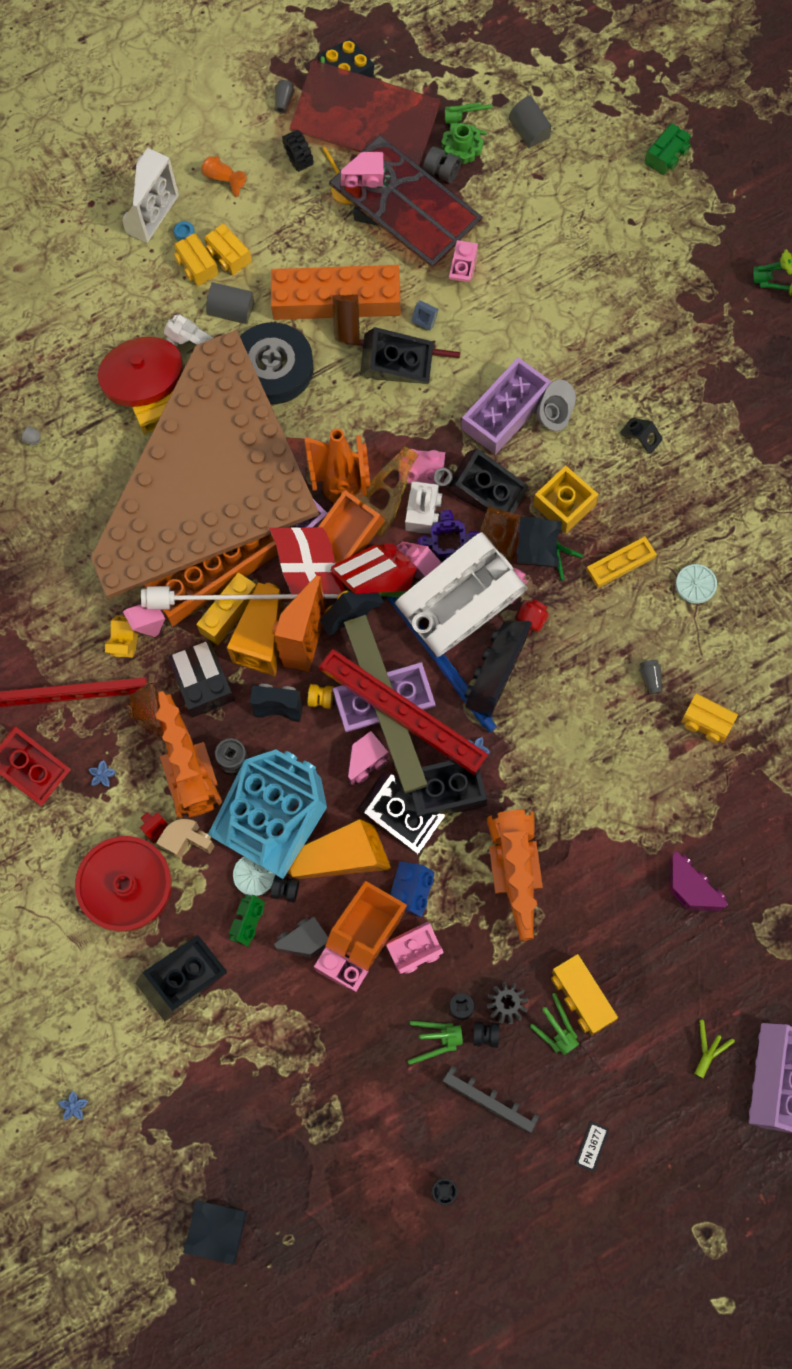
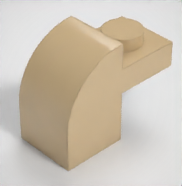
M180 819L169 824L156 843L160 849L178 859H181L189 844L208 854L215 847L210 840L211 836L200 830L196 833L199 826L196 821L190 819Z

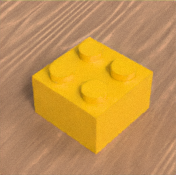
M565 465L534 495L533 506L549 520L561 521V531L566 534L596 506L598 493Z

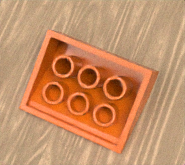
M316 575L280 614L279 621L274 622L272 634L275 635L274 641L277 643L279 658H281L284 667L310 672L322 629V624L319 620L324 616L327 609L321 576Z

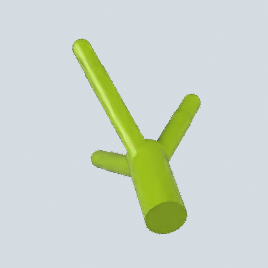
M701 1019L699 1024L703 1056L694 1074L704 1078L712 1059L732 1045L735 1040L730 1039L716 1049L721 1040V1036L717 1035L708 1050L704 1020Z

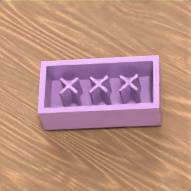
M518 357L462 417V430L496 455L537 410L545 390L552 381Z

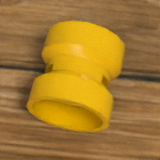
M310 684L308 706L316 707L320 705L323 708L331 709L334 686H325L323 688L316 684Z

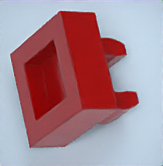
M147 812L141 817L144 824L140 829L154 844L158 841L168 823L158 812L154 816Z

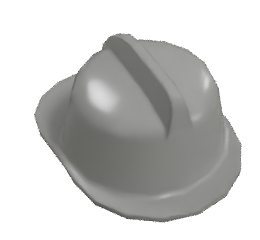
M560 379L550 383L545 390L542 401L537 406V418L541 426L547 427L549 430L560 431L569 422L575 405L576 395L572 385L567 381Z

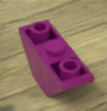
M676 851L670 858V893L686 910L721 912L728 905L725 901V895L719 889L714 890L708 884V878L701 871L697 872L691 866L692 862L686 855H680Z

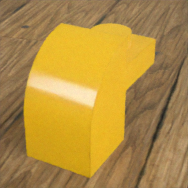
M116 615L111 620V638L105 643V653H110V656L133 658L137 646L138 632L132 630L125 616Z

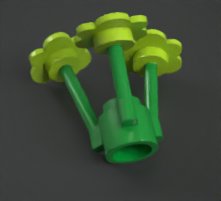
M786 249L782 253L779 262L754 266V283H760V288L789 291V295L792 296V283L791 286L768 283L769 280H773L772 270L782 268L787 270L788 275L792 274L791 253Z

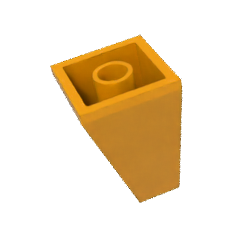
M258 582L252 595H274L281 593L280 589L274 584ZM281 599L249 600L227 646L232 663L271 676L276 675L278 650L272 629L274 622L279 621Z
M359 819L304 845L288 870V874L298 879L383 871L391 869V865L375 825Z

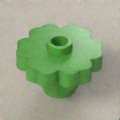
M459 123L452 125L450 131L444 132L442 148L445 150L446 155L452 153L460 157L462 164L473 162L475 156L482 153L484 140L480 137V130L474 125L468 126Z

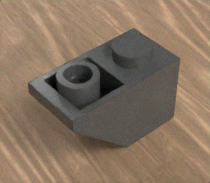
M307 917L296 925L297 929L291 933L286 931L277 937L276 940L278 942L274 944L278 952L313 958L326 948L328 936L315 917L311 919Z

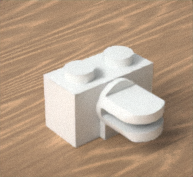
M412 481L405 520L406 531L431 534V527L439 520L436 507H441L442 493H439V485Z

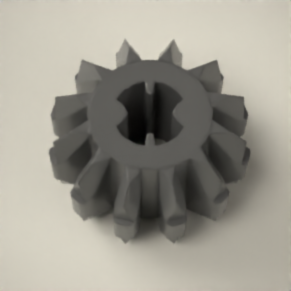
M503 982V991L495 986L493 990L496 995H488V999L494 1003L487 1004V1009H496L492 1012L491 1017L495 1018L498 1014L501 1015L499 1018L500 1024H503L504 1018L507 1017L508 1024L512 1025V1016L521 1021L522 1016L519 1012L527 1013L528 1009L521 1005L528 1003V998H519L525 991L520 989L517 993L514 992L516 989L515 983L512 984L511 990H508L507 983ZM506 998H510L511 1004L514 1007L509 1006V1009H505L504 1003L501 1001H506Z

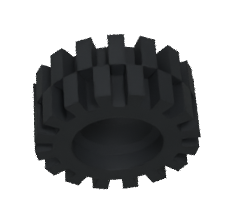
M299 129L282 137L286 154L296 171L299 172L314 165L313 155L308 147L309 144Z

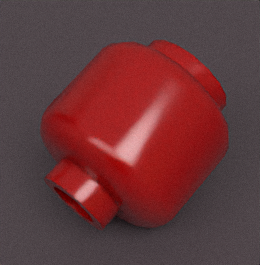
M533 598L531 601L526 600L515 615L516 621L532 622L528 634H530L531 630L539 632L549 618V613L546 611L548 607Z

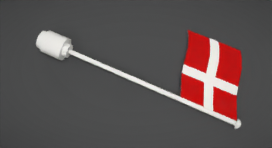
M323 527L268 528L276 543L282 573L291 594L175 595L174 591H170V586H147V589H141V606L147 607L148 610L170 609V605H174L175 600L295 599L316 575L321 576L325 599L337 598L340 593L345 591L341 580L330 570L331 566L335 565V559L330 540Z

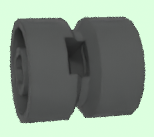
M433 146L425 158L423 169L432 176L438 175L439 179L452 183L459 171L461 158L452 153L446 155L445 150Z
M225 739L218 744L215 750V757L221 770L230 776H237L245 759H248L245 747L237 739Z

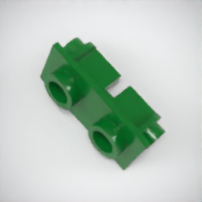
M248 894L245 895V898L241 899L236 914L243 918L242 921L234 919L228 933L230 941L240 942L249 947L251 940L255 936V929L259 918L264 911L265 902L255 895L251 896Z

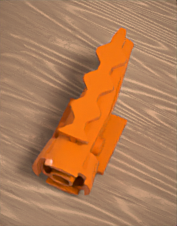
M338 428L331 431L329 444L305 438L312 489L317 490L316 482L322 481L323 494L333 504L336 503L344 490L359 499L362 495H367L366 487L371 486L366 443H361V435H356L358 453L352 452L344 432Z
M163 691L158 692L160 708L156 713V719L162 722L164 733L162 738L168 754L160 756L174 801L176 816L183 818L182 814L188 813L189 817H195L210 812L214 809L213 804L218 803V805H221L222 800L215 787L218 784L205 743L193 745L190 734L180 716L179 708L176 707L170 694L165 695Z
M525 810L504 811L497 813L498 818L493 820L492 815L487 817V825L492 842L500 844L489 846L495 894L507 893L520 941L533 940L534 909L537 906V901L534 899V890L543 889L537 842H528L535 837V816L533 811H530L529 815H525Z

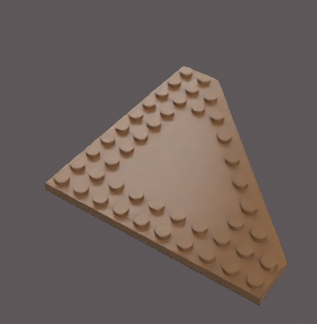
M237 330L195 346L101 535L91 559L107 599L271 535L268 528H288L319 515L316 504Z

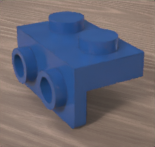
M399 861L390 895L407 904L404 912L412 913L417 917L423 916L424 910L427 907L430 888L434 882V871L421 864Z

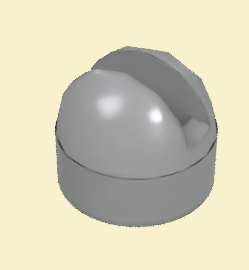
M28 426L23 432L21 440L28 445H36L40 441V433L35 428Z
M440 468L435 472L434 480L438 485L447 486L452 482L453 475L449 469ZM447 472L448 476L446 477L444 482H441L442 478Z

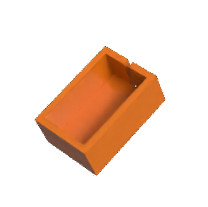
M344 490L318 527H323L332 546L335 564L365 550L385 522V519Z
M365 881L332 928L325 947L342 957H345L346 954L349 955V961L368 971L401 921L407 904Z

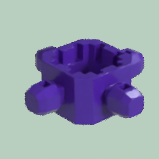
M443 510L440 514V522H436L431 527L432 537H428V535L419 537L417 543L433 548L435 556L440 561H445L457 550H453V548L446 549V551H442V548L438 549L437 535H441V532L447 534L456 531V534L460 533V544L462 547L479 532L469 531V534H465V525L459 520L454 521L451 510Z

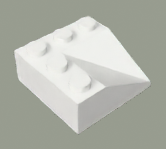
M149 148L137 160L133 206L129 212L125 213L122 221L127 234L146 243L149 242L179 196L170 158Z

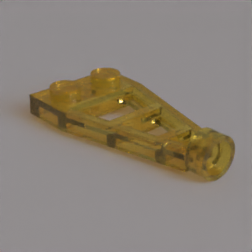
M403 446L400 453L370 481L371 486L366 487L367 495H362V489L355 495L363 504L372 508L385 519V522L376 533L382 538L395 519L410 471L419 456L406 446ZM403 457H405L406 459H408V462H404V461L402 460ZM392 470H397L401 473V478L395 488H391L384 483V479ZM380 488L387 490L390 494L388 505L383 510L378 509L369 502L370 496Z

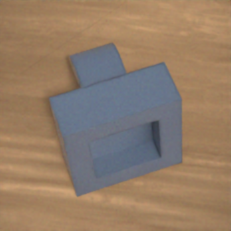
M420 300L416 303L411 322L430 331L434 327L439 309Z

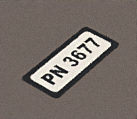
M590 1122L576 1160V1165L592 1172L595 1171L609 1132L608 1128Z

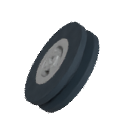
M268 322L253 326L240 335L270 404L288 402L299 396L308 387L314 369L313 356L308 340L300 331L283 323ZM281 356L285 358L287 361L286 365L283 368ZM261 359L263 364V370H261L257 366Z

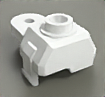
M175 315L173 319L168 320L164 329V334L168 336L166 340L175 346L189 341L198 345L213 339V337L199 329L194 322L182 315Z

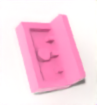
M415 449L401 450L399 482L412 483L413 481L438 485L434 480V474L438 469L444 468L445 452L436 450L417 451Z
M429 922L386 942V947L400 974L411 973L418 968V965L424 962H434L440 957L439 955L444 953Z

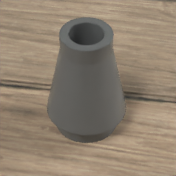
M279 80L278 84L275 85V111L284 114L287 112L295 92L294 85L290 81Z
M658 660L640 663L641 669H639V672L646 684L649 695L663 692L661 664L658 663Z

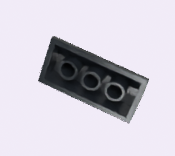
M503 622L500 630L495 628L490 640L494 643L491 648H486L482 660L485 661L483 667H477L473 676L476 682L474 686H468L464 698H467L466 708L491 718L525 644L532 622Z

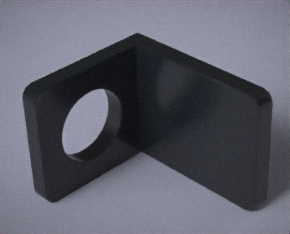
M631 418L620 431L621 436L639 439L648 454H652L663 440L654 423L648 420ZM650 433H653L655 436L652 445H649L647 442Z

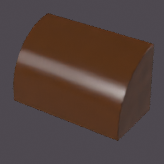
M332 295L335 339L343 343L360 344L358 295Z

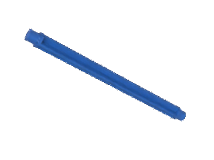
M387 596L388 601L404 619L405 623L436 662L463 701L467 703V698H464L468 688L466 682L445 654L437 657L419 633L414 630L411 623L395 604L399 597ZM419 622L420 629L425 630V627ZM471 710L481 726L485 727L489 733L497 728L492 716L489 718Z

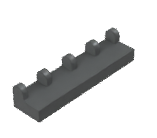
M452 1065L443 1080L444 1085L526 1133L530 1134L539 1118L537 1114H534L530 1121L516 1112L519 1107L518 1103L515 1102L512 1109L494 1100L498 1093L497 1091L493 1090L489 1097L472 1087L476 1081L475 1078L471 1077L467 1084L453 1076L457 1068Z

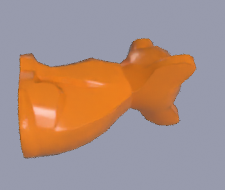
M210 156L203 162L201 173L209 179L229 182L233 195L235 197L239 196V189L245 185L247 179L244 172H234L230 166L221 162L218 156Z

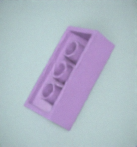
M422 662L387 672L394 691L423 710L436 706ZM343 685L333 688L334 698L345 732L379 723L375 709L371 704Z
M761 1023L758 1055L755 1062V1079L752 1086V1103L749 1110V1124L792 1134V1026Z

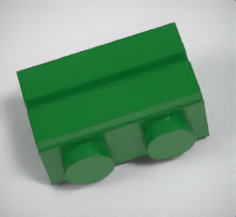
M671 123L646 152L645 164L655 168L662 175L666 174L669 169L674 170L679 162V157L681 155L685 156L690 150V134L683 129L680 130L678 126Z

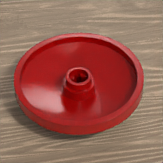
M139 337L121 343L104 357L98 369V382L104 395L112 402L128 407L145 406L165 398L174 390L184 370V362L180 351L171 342L158 337Z
M133 836L113 837L97 844L83 858L75 879V894L81 910L93 923L113 932L135 931L153 922L166 907L172 889L171 871L165 857L151 843Z

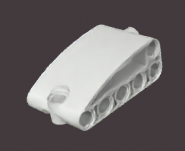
M481 532L403 594L395 604L411 623L414 630L419 633L434 654L439 657L521 596L528 587L515 573L514 568L503 554L499 553L486 535ZM428 618L429 627L421 630L419 627L420 620Z

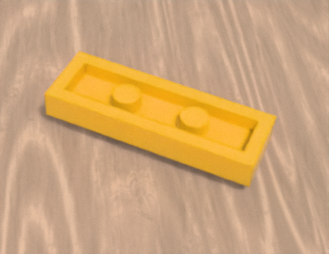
M643 537L587 566L586 571L596 587L600 588L655 559L657 554L647 538Z

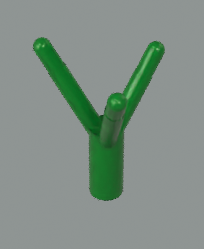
M557 541L558 572L560 580L563 581L565 578L559 551L561 550L579 558H582L583 555L562 546Z

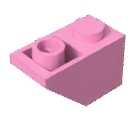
M361 152L341 170V186L351 188L356 186H368L371 188L383 186V152Z
M457 240L449 279L471 282L477 262V243Z
M403 541L397 545V549L403 555L409 557L410 561L417 567L414 577L418 579H423L441 564V561L428 546Z
M372 731L352 745L348 774L349 783L352 786L356 783H363L368 779L370 772L374 769L380 770L388 763V751Z
M327 947L314 966L318 973L354 992H357L369 970H364L349 961L347 957H342Z

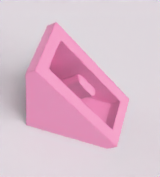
M137 605L123 611L133 631L153 637L159 635L165 620L160 609L148 610L147 607Z

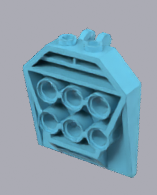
M273 750L245 759L208 835L283 879L325 812L327 805L322 780L315 770L316 767L305 760L303 763L296 761L297 757L288 751H285L283 754L278 750ZM262 784L261 788L256 791L257 787ZM280 794V797L274 801L275 797ZM299 804L298 808L295 811H292L293 807ZM247 808L246 812L241 815L242 811ZM265 818L263 824L259 825L260 821ZM283 829L282 834L277 836L278 832Z

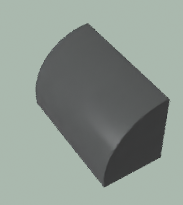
M531 95L519 101L511 110L508 119L528 148H531L550 138L551 124Z
M212 282L207 297L206 313L209 316L247 324L255 303L253 292Z

